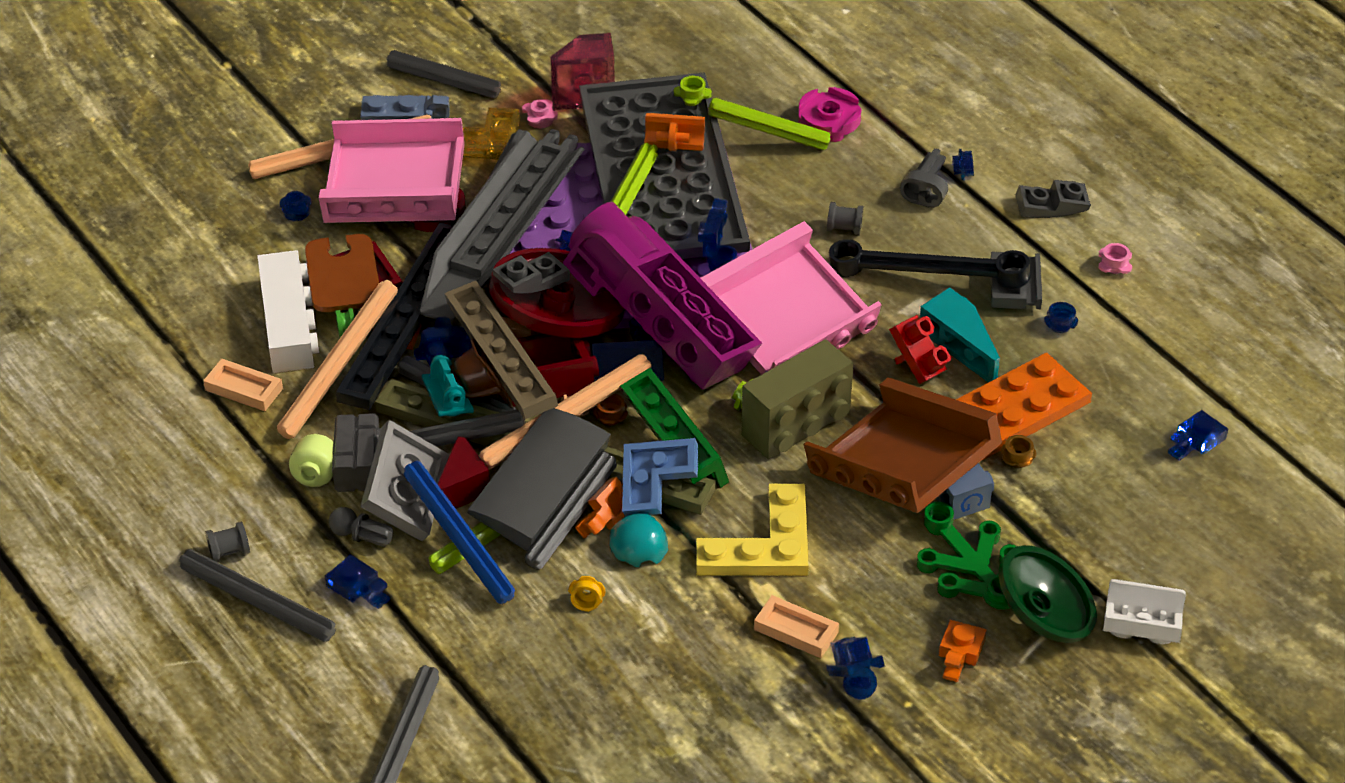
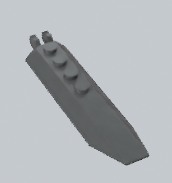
M551 129L543 140H539V142L528 131L525 130L435 250L419 311L421 315L451 324L456 316L448 306L444 293L473 281H477L481 288L485 286L491 279L496 263L511 253L584 151L583 147L576 149L579 140L577 136L569 134L560 146L558 145L560 140L558 130Z

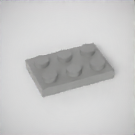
M388 420L381 428L360 507L423 541L430 535L434 516L405 478L404 468L414 461H420L438 484L449 454L393 421Z

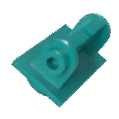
M443 355L435 356L431 362L430 374H421V378L438 416H457L464 413H473V407L469 399L465 397L464 388L457 384L453 373H451V360Z

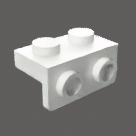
M1112 579L1109 583L1103 631L1110 632L1119 638L1138 636L1149 638L1150 641L1158 644L1180 643L1186 592L1181 589Z

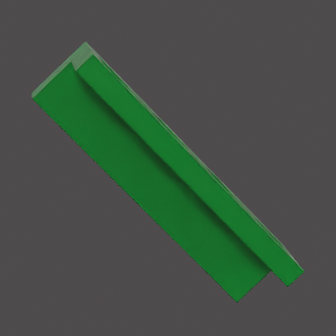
M651 368L620 385L625 397L659 441L696 439L698 443V477L688 478L692 484L697 483L708 475L712 476L720 488L729 483L721 457Z

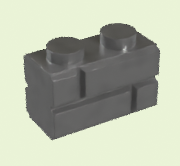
M354 414L337 415L335 418L332 472L334 487L337 492L355 491V489L365 491L381 432L376 414H359L358 417H355Z

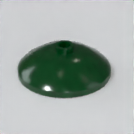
M1029 545L1015 547L1003 557L998 571L1001 591L1012 612L1024 625L1044 638L1063 643L1079 642L1092 632L1097 621L1096 605L1087 585L1070 565L1045 549Z

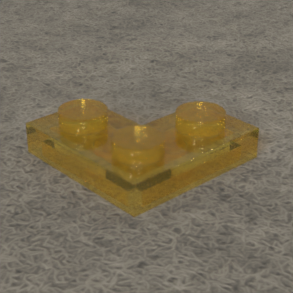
M488 107L484 128L463 127L465 142L463 158L498 160L512 133H516L519 130L520 109Z

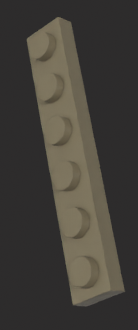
M473 281L444 293L448 306L524 419L526 420L557 407L558 402L555 393L478 282Z

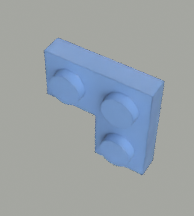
M696 439L624 444L622 512L625 517L638 513L648 515L661 514L662 480L698 477V443Z

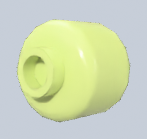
M308 434L298 441L289 459L290 473L296 481L308 487H321L332 479L334 441L320 434Z

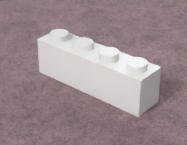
M298 250L257 255L272 372L279 373L314 368L313 354L319 353L317 332H309V330L316 329L313 309L306 310V307L312 306L310 286H303V284L309 283L307 263L300 264Z

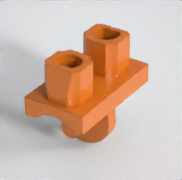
M646 113L644 143L655 144L657 148H667L669 151L674 152L676 149L703 151L705 117Z

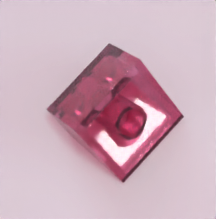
M611 33L579 35L550 57L553 110L581 109L579 85L615 82L614 51Z

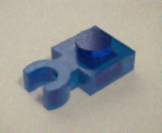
M715 198L707 221L700 223L698 242H703V257H717L723 238V228L728 218V213H726L728 200Z

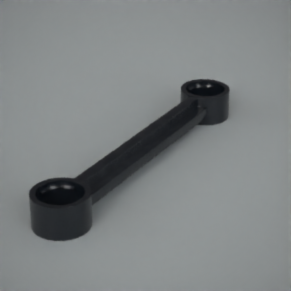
M849 239L837 241L829 249L830 266L841 277L854 276L861 272L863 268L996 277L1001 286L1010 289L1023 287L1029 282L1031 277L1029 257L1025 253L1016 250L1006 251L1000 254L997 259L868 251L862 250V246L858 242ZM846 256L854 257L849 260H840V258ZM1008 268H1020L1018 271H1006Z

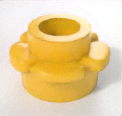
M581 576L578 581L573 580L568 589V592L571 594V603L581 611L596 609L602 603V597L606 593L604 585L601 582H597L591 576Z

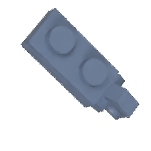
M438 95L363 96L360 117L361 120L411 119L428 114L432 119L449 118V97Z

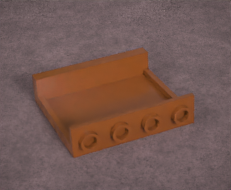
M888 377L879 384L883 403L828 447L824 448L808 441L803 445L810 473L919 513L1001 445L1002 439L996 413Z

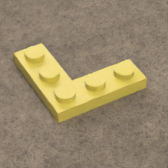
M769 484L770 538H696L697 576H808L805 484Z

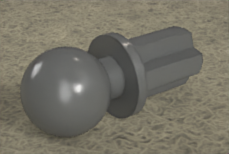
M339 507L333 510L329 516V527L336 535L347 536L352 534V539L356 542L365 540L385 547L392 541L393 528L371 520L368 514L362 513L357 518L356 513L352 509Z

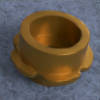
M1023 435L1009 437L1001 448L1003 461L1015 468L1027 467L1032 464V459L1036 458V450L1032 440Z

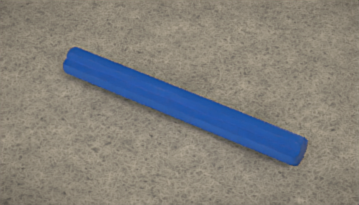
M414 461L406 465L404 468L405 478L496 602L504 604L507 601H511L514 598L515 588L420 461Z

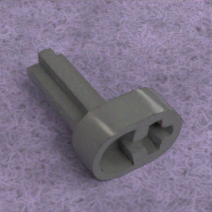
M934 148L932 153L928 152L917 170L910 171L902 181L900 193L907 201L934 208L939 206L946 197L948 184L941 176L936 175L946 161V156L940 155L939 149Z

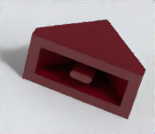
M460 436L457 437L438 482V486L455 509L474 502L490 482L489 469L466 438Z

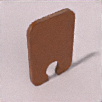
M364 234L346 235V243L350 252L341 257H335L328 253L330 250L329 238L315 239L305 246L312 302L317 311L334 312L335 310L342 311L349 308H362L376 289L379 279L373 244L369 236Z

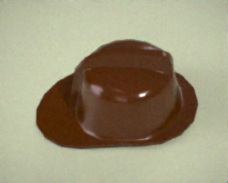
M471 339L472 347L457 357L454 364L450 366L451 373H453L457 384L464 388L466 398L480 399L498 394L512 408L513 404L507 392L492 370L479 356Z

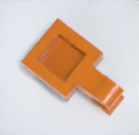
M617 477L608 479L588 500L594 511L585 516L575 526V529L583 539L591 532L593 535H597L605 525L609 530L612 529L617 522L625 517L622 512L623 484Z
M950 619L939 649V656L945 658L944 665H946L943 679L958 682L964 663L976 666L986 640L987 629Z

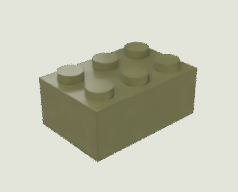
M824 339L747 382L742 388L741 435L767 459H770L781 452H786L793 445L808 436L817 434L819 430L834 421L843 419L850 413L853 362L827 339Z

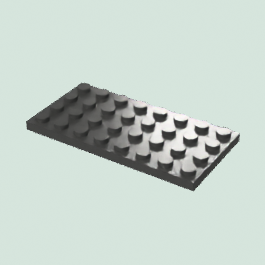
M705 72L579 85L581 105L603 204L611 202L637 152L645 141L646 113L705 117L703 151L676 149L674 152L669 151L667 148H658V157L626 216H636L646 221L682 259L750 251V239L717 118L708 114L712 97L703 99L695 106H688L681 97L674 95V88L680 86V81L687 76L703 78L706 82V88H709Z

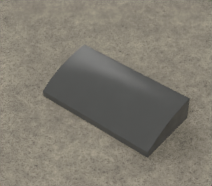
M556 408L543 412L469 507L467 513L525 551H528L599 453L605 451L611 434L578 416Z

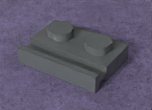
M991 252L990 259H997L1004 252ZM1035 253V257H1029L1031 277L1029 282L1023 287L1015 289L1006 288L998 283L996 277H991L992 308L1026 309V305L1036 306V309L1041 310L1040 253ZM1015 267L1006 269V271L1020 270V268Z

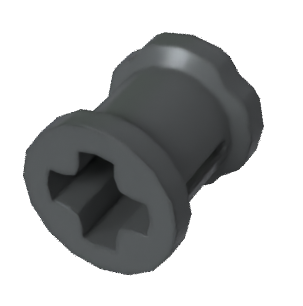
M830 202L827 231L832 232L833 229L853 231L855 235H860L864 206L858 205L857 208L837 206L836 202Z
M242 521L237 522L233 528L213 532L212 530L205 531L211 558L216 562L220 561V557L242 552L244 555L250 553Z

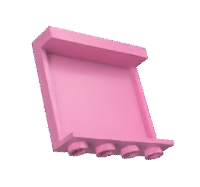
M461 118L332 121L334 145L326 189H320L319 194L323 223L455 220L465 144Z
M805 221L701 277L706 285L762 342L749 361L761 375L824 339H827L837 349H841L851 338L860 333L867 334L878 323L877 318L882 304L878 301L868 307L809 243L813 230Z

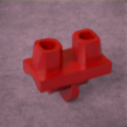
M915 315L889 329L902 355L893 359L894 362L898 365L906 361L919 384L947 370L945 365L951 361V356L946 347L939 345L935 348L929 335L934 333V325L928 316L919 318L918 315Z

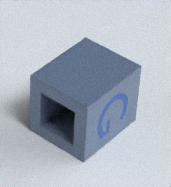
M978 463L936 499L938 502L947 503L953 508L954 520L990 508L991 494L994 491L993 478Z

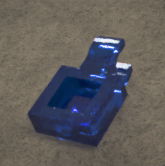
M1200 410L1178 425L1177 432L1170 439L1176 444L1168 449V453L1178 461L1185 458L1194 449L1201 454H1205L1226 440L1229 429L1203 410Z
M351 554L324 576L328 588L352 603L359 597H362L372 606L380 609L390 600V597L382 592L388 585L383 579L378 577L377 571Z

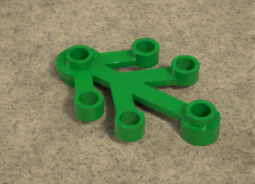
M944 502L929 504L925 508L924 513L925 527L931 534L941 535L959 557L938 553L931 548H925L917 554V568L923 573H933L938 568L976 575L980 581L961 579L956 574L950 572L943 573L938 578L937 591L945 598H953L959 593L983 597L985 602L993 608L1009 609L1010 607L1001 591L999 575L989 568L993 546L1000 540V525L994 521H984L979 525V544L976 552L953 526V508ZM1012 544L1003 546L1000 549L999 564L1011 549L1018 546ZM944 584H951V585H953V586L948 587V586H945Z

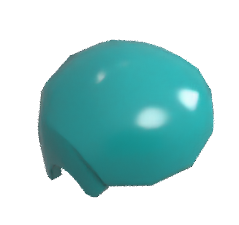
M640 513L631 514L613 526L610 532L609 547L618 560L626 561L638 568L642 562L651 560L655 564L661 562L668 552V538L664 528L653 516Z

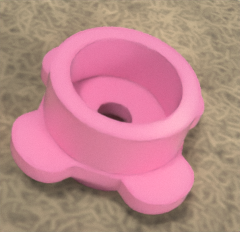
M548 99L535 100L522 106V111L527 114V122L533 128L542 129L549 127L558 117L557 111L552 109V101Z
M1111 243L1099 250L1098 255L1101 258L1099 269L1102 272L1128 274L1132 271V265L1129 263L1132 253L1125 245Z

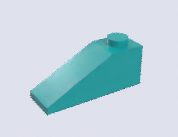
M948 288L920 307V317L928 316L934 325V333L929 335L934 343L938 346L946 347L950 355L985 381L990 382L998 378L1000 357L974 304L966 297Z

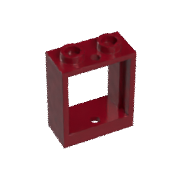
M544 333L517 338L555 393L556 398H561L566 394L571 396L593 383L594 377L599 376L598 362L596 356H591L587 339L559 337Z

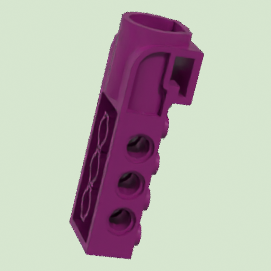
M607 202L589 213L574 230L568 245L571 251L563 264L592 296L609 291L619 301L620 305L636 319L644 331L651 335L665 350L666 354L687 373L691 381L703 390L743 371L762 342L646 221L636 216L627 217L614 202Z

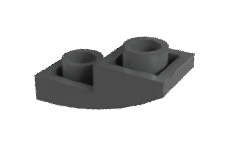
M1054 180L1050 189L1019 185L1015 194L1021 217L1049 218L1068 216L1087 211L1091 206L1085 184L1075 181Z
M550 252L529 262L520 255L493 269V275L513 293L538 292L570 280V270Z

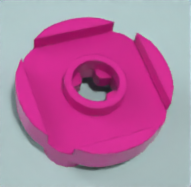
M828 87V92L818 93V89H814L803 95L799 101L798 123L830 133L831 142H839L843 140L844 135L853 132L860 125L862 109L859 106L858 98L845 89Z

